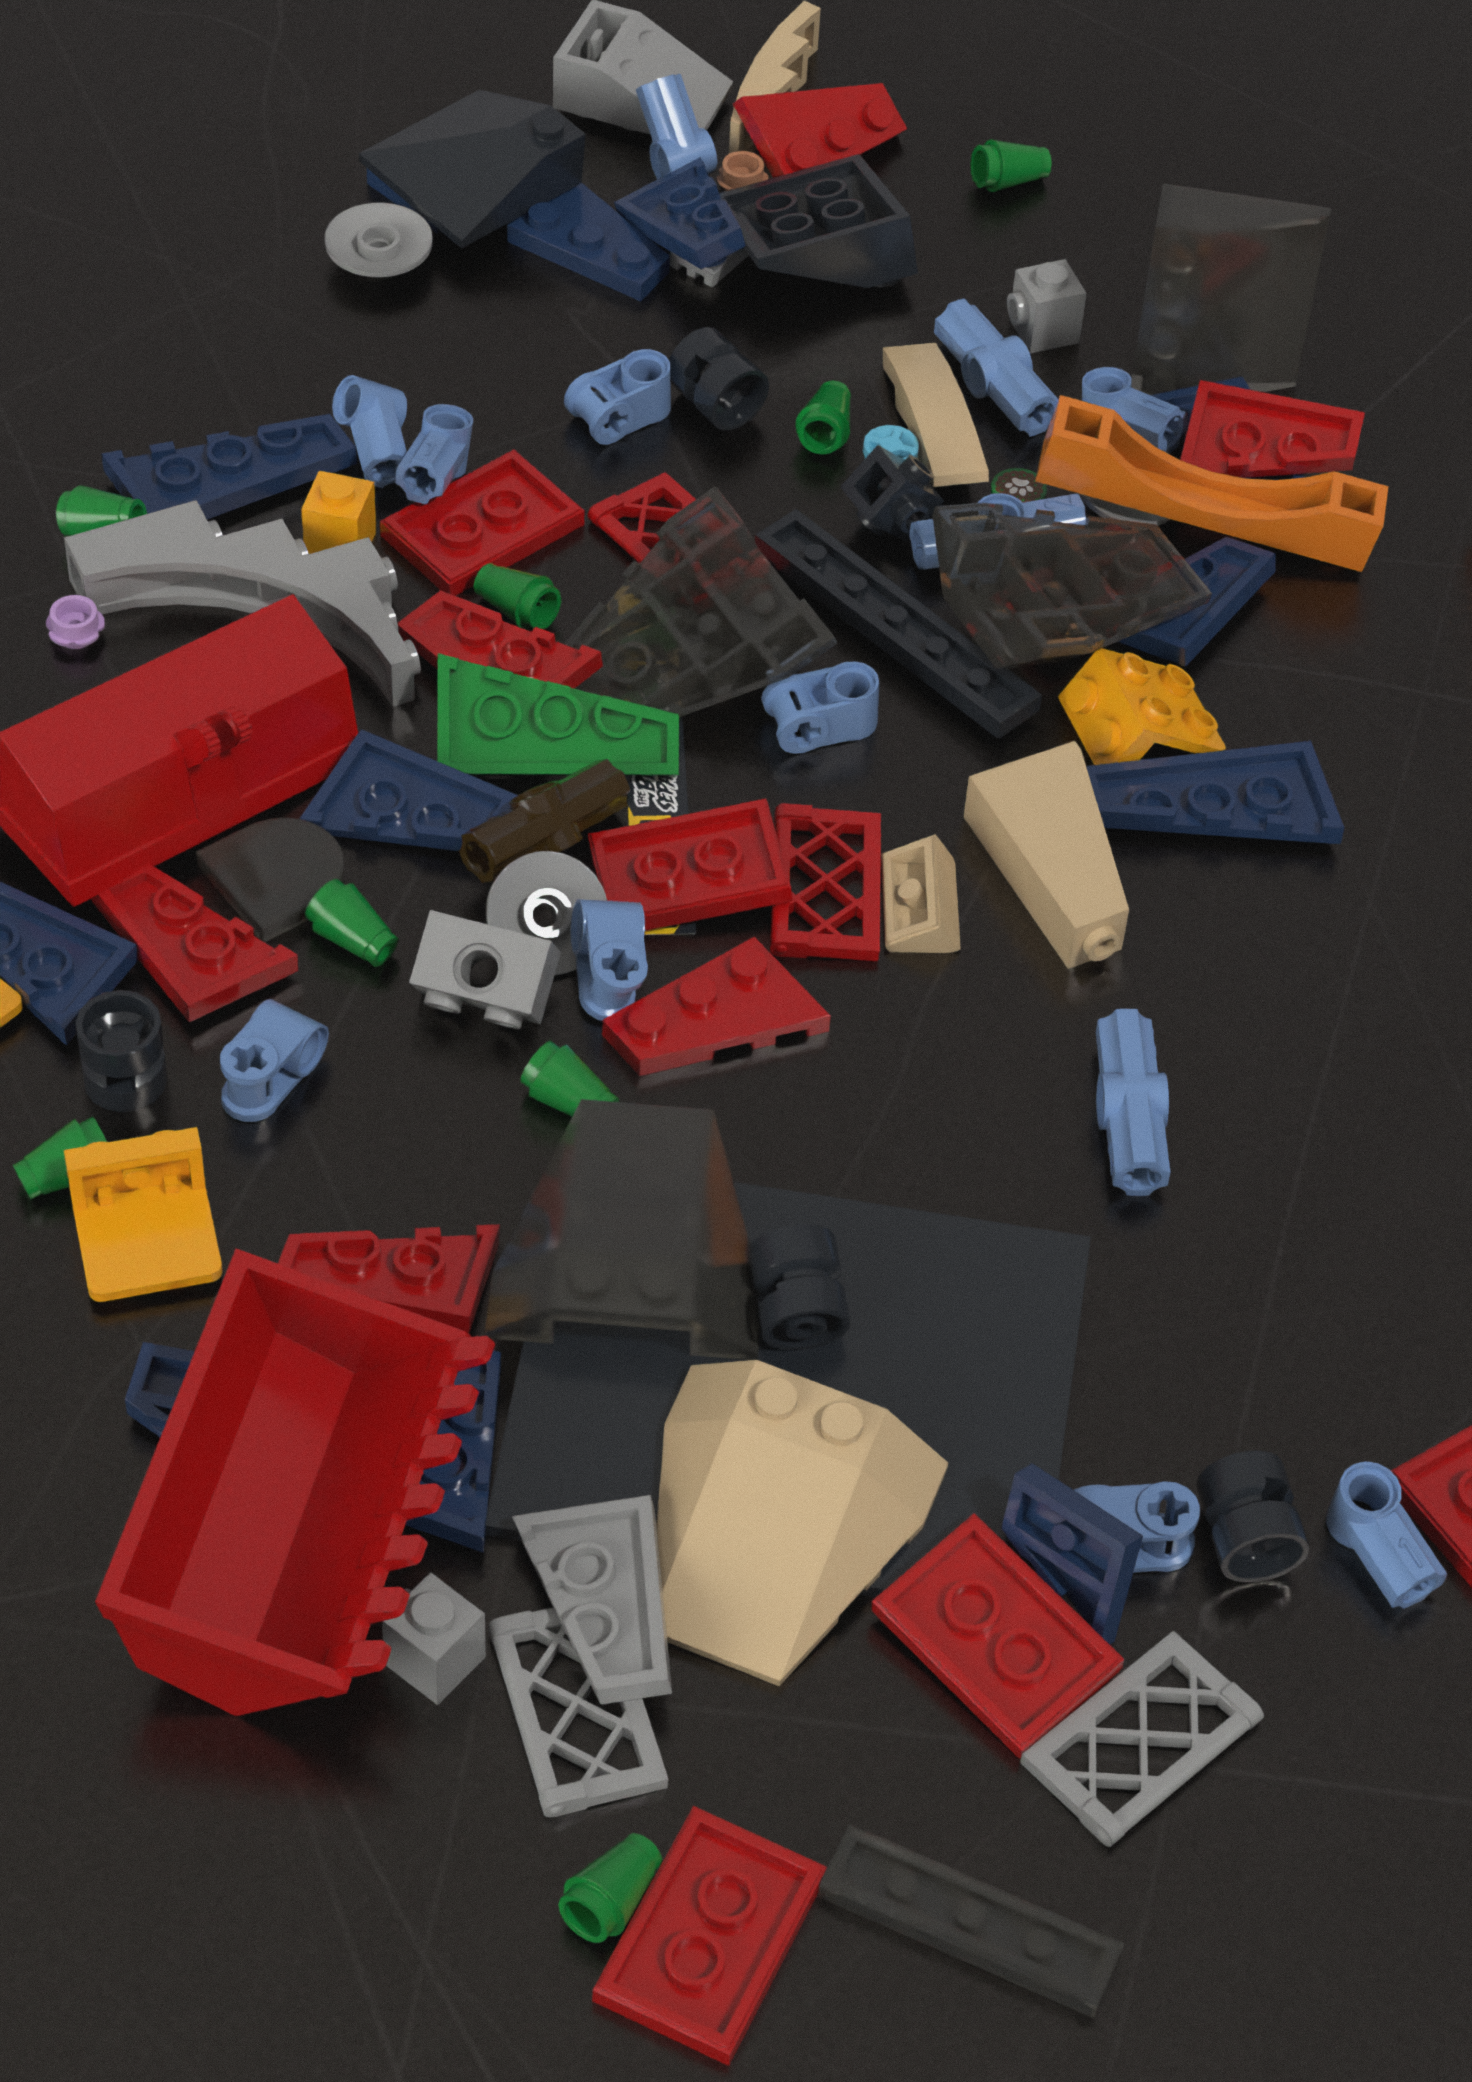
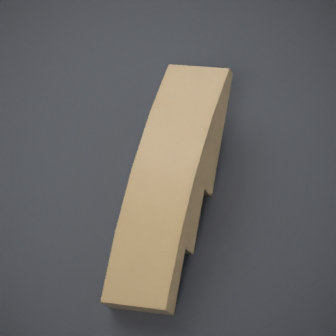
M803 1L775 29L755 56L740 86L736 101L744 96L795 92L806 83L808 58L818 50L821 8ZM734 108L730 121L729 154L736 151L753 153L757 148Z
M925 343L883 347V369L895 386V408L908 426V430L918 439L919 453L917 459L933 473L934 479L931 481L933 487L989 482L988 467L965 399L948 362L937 344Z

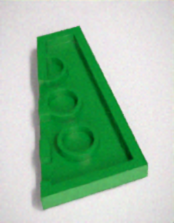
M438 653V762L469 775L569 776L595 761L608 759L615 768L623 771L625 776H679V714L605 695L600 696L554 682H546Z

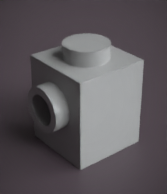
M1066 259L1015 270L1013 293H1010L1007 297V309L1010 322L1027 346L1030 354L1080 342L1086 291Z
M430 1573L412 1591L405 1589L410 1594L404 1613L400 1617L382 1621L383 1641L392 1648L386 1666L436 1705H439L486 1657L485 1613Z

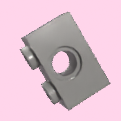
M430 910L409 983L421 994H425L423 1003L430 1007L460 1014L462 1004L486 1010L483 1018L486 1021L508 1028L520 1029L523 1020L541 1024L561 951L550 940ZM482 960H496L498 963V974L495 980L483 988L472 987L470 984L472 968Z

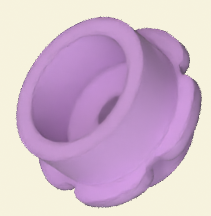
M69 595L55 601L50 608V615L46 620V627L50 630V639L54 643L70 649H81L94 643L99 637L98 632L102 631L105 626L104 617L97 611L95 603L81 595Z

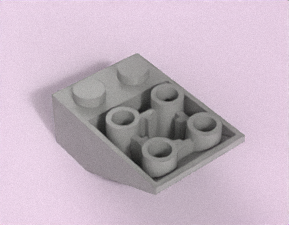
M591 0L553 57V108L573 113L579 117L592 118L621 126L627 130L650 134L636 89L656 79L672 74H681L698 127L704 128L707 131L733 89V81L641 12Z

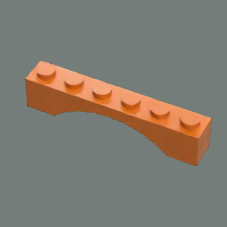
M1062 395L1058 399L1043 442L1035 482L1359 572L1363 571L1383 528L1389 487L1335 471L1306 478L1283 480L1247 479L1211 472L1183 462L1158 449L1134 431L1115 410Z

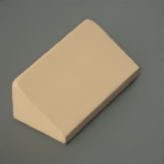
M934 834L882 853L885 947L888 951L915 953H951L959 951L961 946L955 861L937 835Z

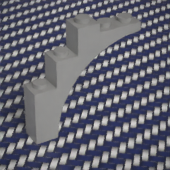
M195 500L64 538L69 580L76 594L91 599L95 603L97 611L101 614L130 608L178 604L225 607L254 613L294 594L329 644L342 651L374 680L393 707L415 700L414 675L420 673L421 666L413 642L411 640L403 641L398 633V623L392 608L391 592L398 589L396 572L388 557L381 558L369 537L309 554L304 541L301 538L294 540L283 519L222 535L216 520L207 521L198 502Z

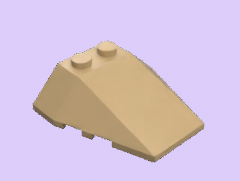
M759 1360L691 1365L664 1426L656 1528L667 1642L780 1686L837 1624L838 1617L863 1589L867 1590L881 1575V1569L906 1542L909 1544L923 1529L948 1469V1462L888 1409Z

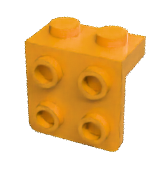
M1099 647L1058 696L1094 765L1140 760L1154 743L1196 754L1223 751L1226 748L1217 732L1218 724L1216 720L1204 709L1193 689L1195 687L1194 681L1187 672L1173 664L1165 666L1143 660L1138 655L1130 652L1122 654Z
M197 1127L177 1131L163 1130L148 1136L113 1142H94L84 1147L64 1150L89 1296L93 1300L104 1302L214 1282L221 1277L222 1262L206 1191L202 1148Z

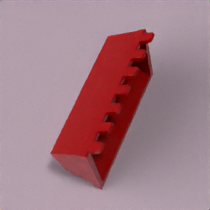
M292 594L1 731L0 826L66 900L75 907L99 895L149 864L156 866L326 780L358 734L347 667L295 595Z
M236 1248L95 1600L103 1618L111 1620L136 1667L234 1716L321 1696L329 1698L347 1694L353 1677L383 1670L388 1662L392 1648L383 1640H366L369 1628L373 1623L400 1617L406 1609L410 1594L402 1587H384L390 1571L416 1565L424 1556L427 1541L418 1534L402 1535L407 1520L435 1513L441 1506L445 1490L436 1483L420 1484L424 1470L451 1463L457 1458L462 1440L454 1433L437 1434L441 1420L468 1413L474 1408L479 1391L471 1384L454 1385L458 1372L486 1364L492 1356L495 1342L488 1336L470 1337L471 1335L466 1331Z

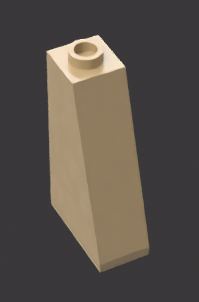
M1073 741L969 776L964 819L1066 967L1069 969L1089 961H1101L1111 956L1114 952L1122 950L1129 907L1082 751L1078 744Z

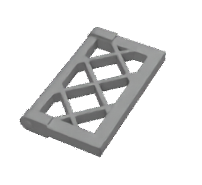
M554 1607L535 1612L529 1610L498 1617L488 1624L487 1628L497 1654L526 1750L543 1814L546 1817L561 1816L585 1810L590 1806L668 1788L669 1779L642 1698L619 1702L623 1715L621 1718H618L585 1701L593 1690L588 1677L576 1695L541 1678L558 1652L580 1663L571 1642L566 1640L568 1636ZM534 1639L548 1646L533 1671L529 1672L521 1666L515 1643ZM533 1690L567 1707V1710L551 1734L540 1729L530 1696ZM577 1713L612 1730L596 1758L560 1740ZM622 1736L632 1741L640 1767L619 1771L605 1763ZM553 1752L586 1769L587 1772L582 1780L558 1785L549 1758L550 1754Z
M1172 1631L1023 1752L1020 1763L1079 1818V1821L1100 1842L1111 1847L1129 1829L1242 1734L1264 1718V1714L1256 1701L1236 1683H1231L1175 1631ZM1171 1664L1188 1679V1688L1147 1686L1150 1681ZM1127 1700L1138 1701V1730L1096 1727ZM1147 1701L1189 1704V1733L1147 1730ZM1198 1704L1217 1705L1229 1716L1227 1720L1210 1734L1198 1733ZM1076 1742H1088V1772L1067 1771L1055 1759ZM1096 1743L1139 1745V1775L1097 1773ZM1147 1746L1190 1748L1185 1755L1161 1775L1148 1776ZM1096 1788L1139 1790L1136 1796L1114 1814L1096 1798Z

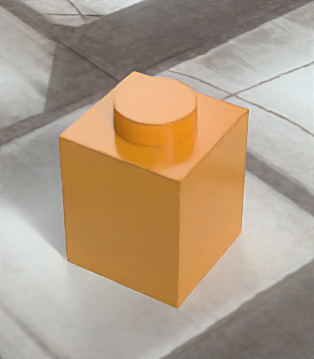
M319 471L301 509L303 541L308 553L312 554L367 537L372 542L376 534L374 481Z

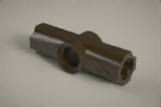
M603 759L587 765L560 781L548 782L517 795L508 802L510 805L509 809L489 818L486 822L471 828L461 835L462 847L459 853L466 869L473 872L482 883L494 881L507 865L524 855L541 851L560 852L573 846L582 839L580 832L628 806L627 794L630 791V787L623 771L615 768L608 759Z

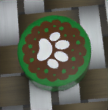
M1010 468L999 472L993 478L990 494L1004 493L1012 495L1024 503L1046 499L1047 485L1035 482L1037 473L1031 470Z

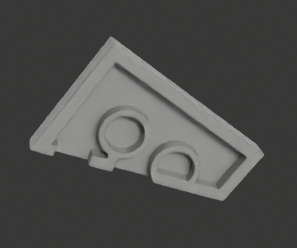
M651 1495L512 1516L516 1531L600 1704L672 1694L656 1517Z

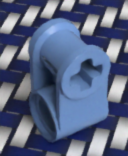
M640 349L633 351L616 362L594 372L584 373L576 378L569 385L565 393V408L573 416L582 417L589 425L590 435L599 444L608 445L615 443L625 435L649 424L660 422L668 416L671 411L670 362L665 355L655 350Z
M855 661L843 662L834 667L803 674L785 675L768 684L763 691L761 700L765 711L770 716L775 717L778 725L776 736L780 747L786 752L798 754L822 746L869 737L875 731L878 724L879 678L875 670L864 663ZM791 691L794 692L796 695L793 697V699L791 698L789 693ZM798 728L800 730L801 736H797L795 734V732L798 731Z
M577 899L574 904L570 934L572 951L576 958L579 1000L583 1009L597 1020L603 1021L608 1016L634 1003L635 990L640 988L647 976L648 964L644 942L645 917L641 902Z
M272 999L265 1000L252 1014L249 1022L231 1042L224 1046L220 1054V1069L224 1077L227 1078L222 1088V1106L225 1112L232 1118L243 1122H257L272 1115L300 1080L310 1074L319 1063L328 1043V1027Z
M1163 1481L1155 1484L1111 1487L1107 1485H1088L1074 1490L1143 1535L1134 1572H1170L1179 1570L1193 1556L1195 1547L1193 1531L1199 1522L1200 1505L1196 1496L1187 1487L1176 1482ZM1162 1500H1167L1165 1514L1159 1513ZM1166 1541H1172V1548L1169 1554L1165 1553Z

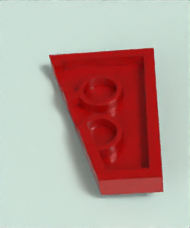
M883 83L744 96L733 103L773 178L856 154L862 155L907 130Z
M1200 380L1180 460L1211 472L1239 478L1350 471L1353 469L1365 412Z
M441 590L398 622V633L403 641L411 640L417 653L437 670L438 653L459 658V660L510 671L514 674L546 682L550 681L575 689L603 667L601 651L583 644L577 650L556 642L554 633L535 627L531 632L504 622L499 612Z
M151 864L92 898L93 904L117 934L136 944L138 960L188 1022L196 1020L298 971V955L281 944L275 949L254 936V928L237 917L230 921L204 906L203 896Z
M753 937L603 1019L602 1036L639 1076L711 1060L716 1050L746 1043H750L752 1049L774 1045L776 1036L805 1030L807 1036L829 1032L831 1015Z
M500 1224L476 1225V1235L441 1236L440 1227L415 1228V1238L378 1239L370 1230L289 1234L278 1264L466 1331L469 1334L499 1245Z

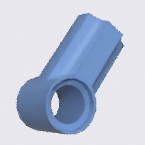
M681 74L665 76L638 87L636 93L653 141L650 145V161L656 178L659 179L700 157L705 164L707 174L714 173L717 169L715 146L709 133L704 128L698 127Z
M1114 367L1097 368L1087 372L1082 378V401L1115 410L1134 431L1152 445L1168 454L1179 447L1180 440L1188 427L1187 412L1168 402L1133 389L1132 378L1129 373L1122 369Z
M355 375L347 376L341 381L333 397V416L336 422L351 427L365 480L374 481V486L379 488L396 483L397 467L407 453L401 432V427L407 413V399L399 389Z
M437 404L424 410L421 431L396 471V484L402 487L408 500L427 504L430 499L442 496L452 479L461 477L466 473L473 417L465 409L454 405Z
M1365 1461L1353 1464L1344 1471L1326 1512V1525L1330 1534L1338 1543L1355 1550L1391 1607L1401 1606L1405 1609L1424 1600L1428 1594L1444 1583L1447 1573L1400 1504L1401 1486L1397 1477L1388 1468L1378 1463ZM1353 1501L1364 1502L1374 1511L1364 1510Z

